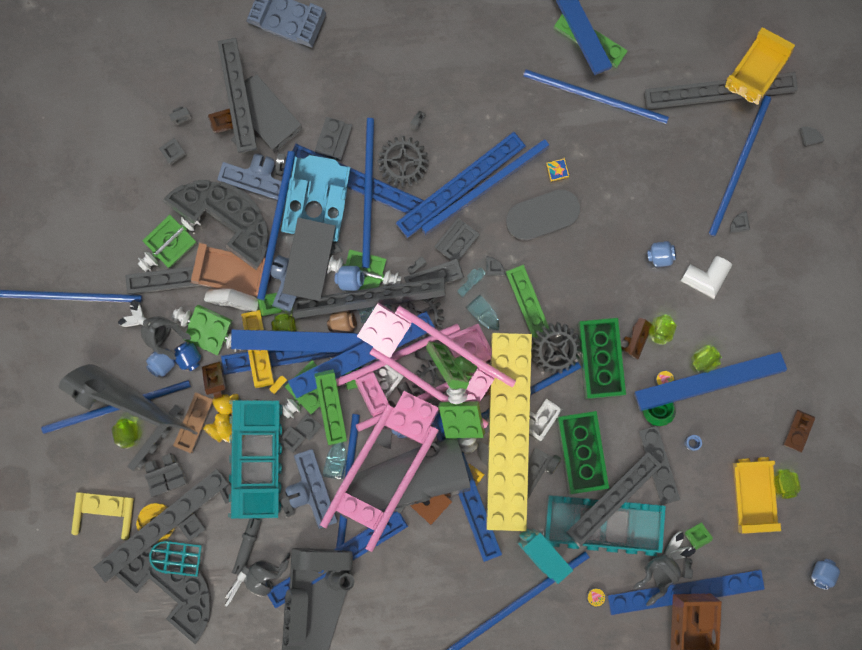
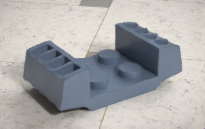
M255 0L246 22L295 43L313 47L326 12L323 8L312 3L307 6L294 0Z

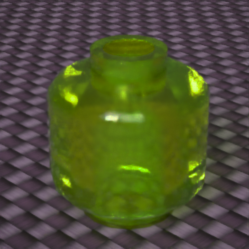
M289 313L274 316L275 319L271 321V327L274 331H298L296 320Z
M668 315L655 317L652 321L649 335L652 341L664 345L673 340L677 325Z
M704 345L694 352L693 358L695 361L692 364L699 372L702 370L708 373L721 364L720 359L722 356L713 345L711 347Z
M127 418L118 420L111 429L114 443L120 446V448L133 447L139 439L136 423L128 421Z
M789 469L778 471V475L773 478L776 494L781 496L782 499L797 497V493L801 491L798 474L790 472Z

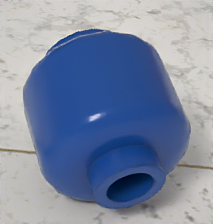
M184 342L174 349V354L177 358L175 361L181 370L189 369L192 371L200 365L198 362L201 360L202 355L193 343Z

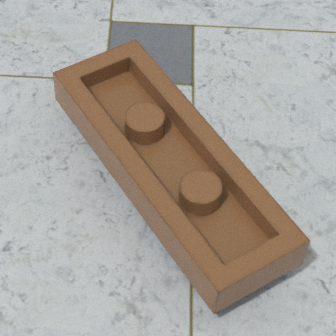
M195 392L183 423L194 429L198 434L195 435L188 430L180 428L173 445L174 447L189 453L193 452L213 404V399Z

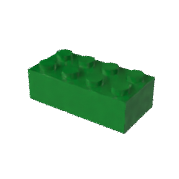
M618 318L579 321L578 334L581 341L580 348L582 352L580 353L585 400L625 396L626 388Z
M597 411L557 417L568 493L577 494L609 489Z

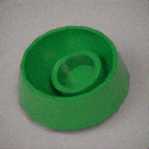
M669 403L644 410L643 415L653 425H667L675 418V404Z

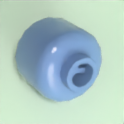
M669 241L653 243L651 250H648L649 262L653 261L655 267L672 265L674 260H676L675 245H671Z
M341 266L338 273H335V283L343 291L359 290L364 284V272L358 266Z
M155 351L146 360V368L155 377L165 376L175 366L174 360L170 359L167 355L158 354Z
M825 559L824 561L816 562L811 578L815 586L828 590L836 585L840 570L834 561Z

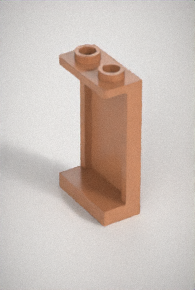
M199 243L191 283L216 289H234L257 297L265 258H263L261 264L255 270L232 252L207 247L206 244Z

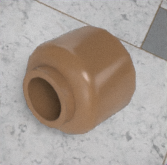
M349 310L331 313L327 326L329 331L353 333L357 327V320L354 313H351Z

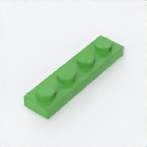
M562 13L554 25V29L577 42ZM594 30L611 64L617 68L628 50Z
M524 265L506 271V275L530 334H532V337H538L536 331L542 332L543 325L547 329L549 326Z
M334 370L315 373L327 444L333 445L345 442L347 438Z

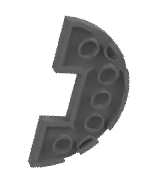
M197 180L193 181V183L180 185L163 199L165 204L192 224H195L204 211H206L235 232L225 248L257 270L267 249L268 232L266 222L263 220L259 207L246 193L225 182Z
M150 547L116 574V576L135 593H138L147 581L151 579L178 603L166 620L196 644L206 629L211 609L210 593L205 578L200 570L198 577L170 573L164 574L156 571L149 561V554L153 548ZM156 547L155 549H163V550H165L166 548ZM153 552L152 559L163 560L166 553ZM171 554L168 556V561L171 562L182 560V555ZM185 557L184 563L194 564L191 560ZM154 563L158 569L164 570V564ZM167 565V571L180 572L181 566ZM186 567L183 569V573L196 574V568Z

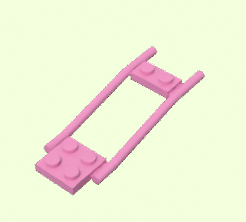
M377 303L357 336L374 346L369 353L370 355L384 362L441 402H449L448 396L390 358L412 322L478 366L469 380V385L465 392L468 398L464 402H480L495 377L510 387H513L516 383V380L484 362L400 305L394 313L380 303ZM482 418L483 426L486 428L489 422Z
M458 324L440 330L441 333L484 362L491 361V347L479 324L460 331ZM432 335L393 353L390 358L398 360L427 346L428 341L435 342L438 339ZM447 346L453 357L461 356ZM380 360L336 379L337 387L355 379V383L373 416L356 424L358 431L377 424L386 405H389L373 372L387 365ZM447 382L436 387L442 393L449 388ZM425 392L417 397L426 401L434 396Z
M405 391L395 408L386 405L376 426L339 487L320 526L327 529L333 515L337 511L374 530L365 548L373 552L391 515L439 431L431 427L439 408ZM387 426L423 445L385 512H382L347 494L346 491L383 427Z

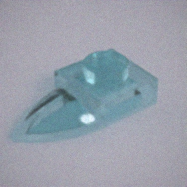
M481 295L466 306L483 326L492 330H499L497 314Z
M343 442L334 444L329 450L323 470L324 477L343 479L347 463L346 449Z

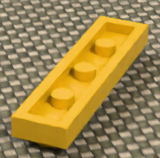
M260 310L241 314L244 330H264ZM248 350L255 388L274 385L268 350Z

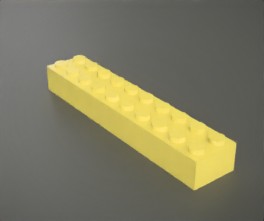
M492 333L491 366L516 380V383L513 387H510L495 377L490 385L487 530L526 531L532 334Z

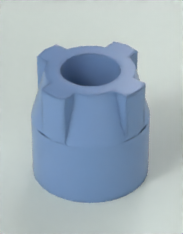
M691 435L687 437L684 445L689 450L695 451L701 448L702 440L697 435ZM691 439L695 440L696 442L694 447L690 446L689 441Z

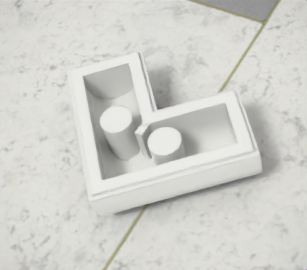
M715 256L707 272L689 264L680 281L715 299L732 267V263L724 258Z
M209 289L204 298L205 302L218 306H232L244 311H256L258 309L257 297L234 289Z
M375 359V360H373V361H371V362L365 364L363 367H365V366H367V365H370V364H372V363L378 361L379 359ZM388 365L373 371L386 399L404 377Z
M546 398L536 414L530 411L529 434L542 441L562 409Z

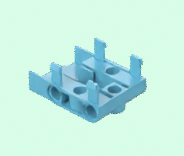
M312 155L305 159L295 157L281 232L294 234L297 218H303L335 225L333 241L337 242L347 194L350 167L340 166L336 160ZM294 200L300 202L301 207L298 211L290 209V203ZM310 201H317L322 206V212L316 218L309 217L306 214L305 207ZM331 207H335L338 210V215L335 218L328 216V210Z

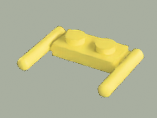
M76 492L72 535L79 534L81 514L90 513L124 517L121 539L128 540L134 498Z

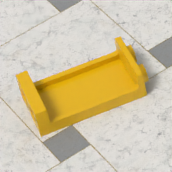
M762 27L758 32L756 40L735 71L727 78L725 87L730 92L741 95L748 102L758 105L791 57L795 44Z
M769 457L758 458V462H750V458L738 459L739 463H733L738 533L781 531V523H778L773 468L775 461H770Z

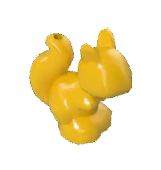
M222 394L223 397L213 398L212 400L218 414H216L213 424H206L203 430L219 443L222 440L229 442V437L232 435V424H230L232 404H229V400H238V394H232L231 396Z

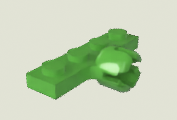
M428 341L426 349L448 386L453 389H467L469 380L472 377L470 373H474L477 366L463 356L453 357L446 345Z

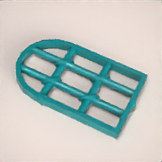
M162 541L155 544L151 549L149 561L156 571L164 574L170 573L198 577L202 545ZM167 543L165 550L155 549L156 546ZM170 544L184 545L183 551L169 550ZM186 547H199V553H187ZM152 553H166L165 559H152ZM171 554L182 555V560L171 562L168 561V556ZM185 557H198L197 565L184 563ZM154 563L164 564V570L158 569ZM167 565L181 566L180 572L167 571ZM194 567L196 568V574L183 573V569Z

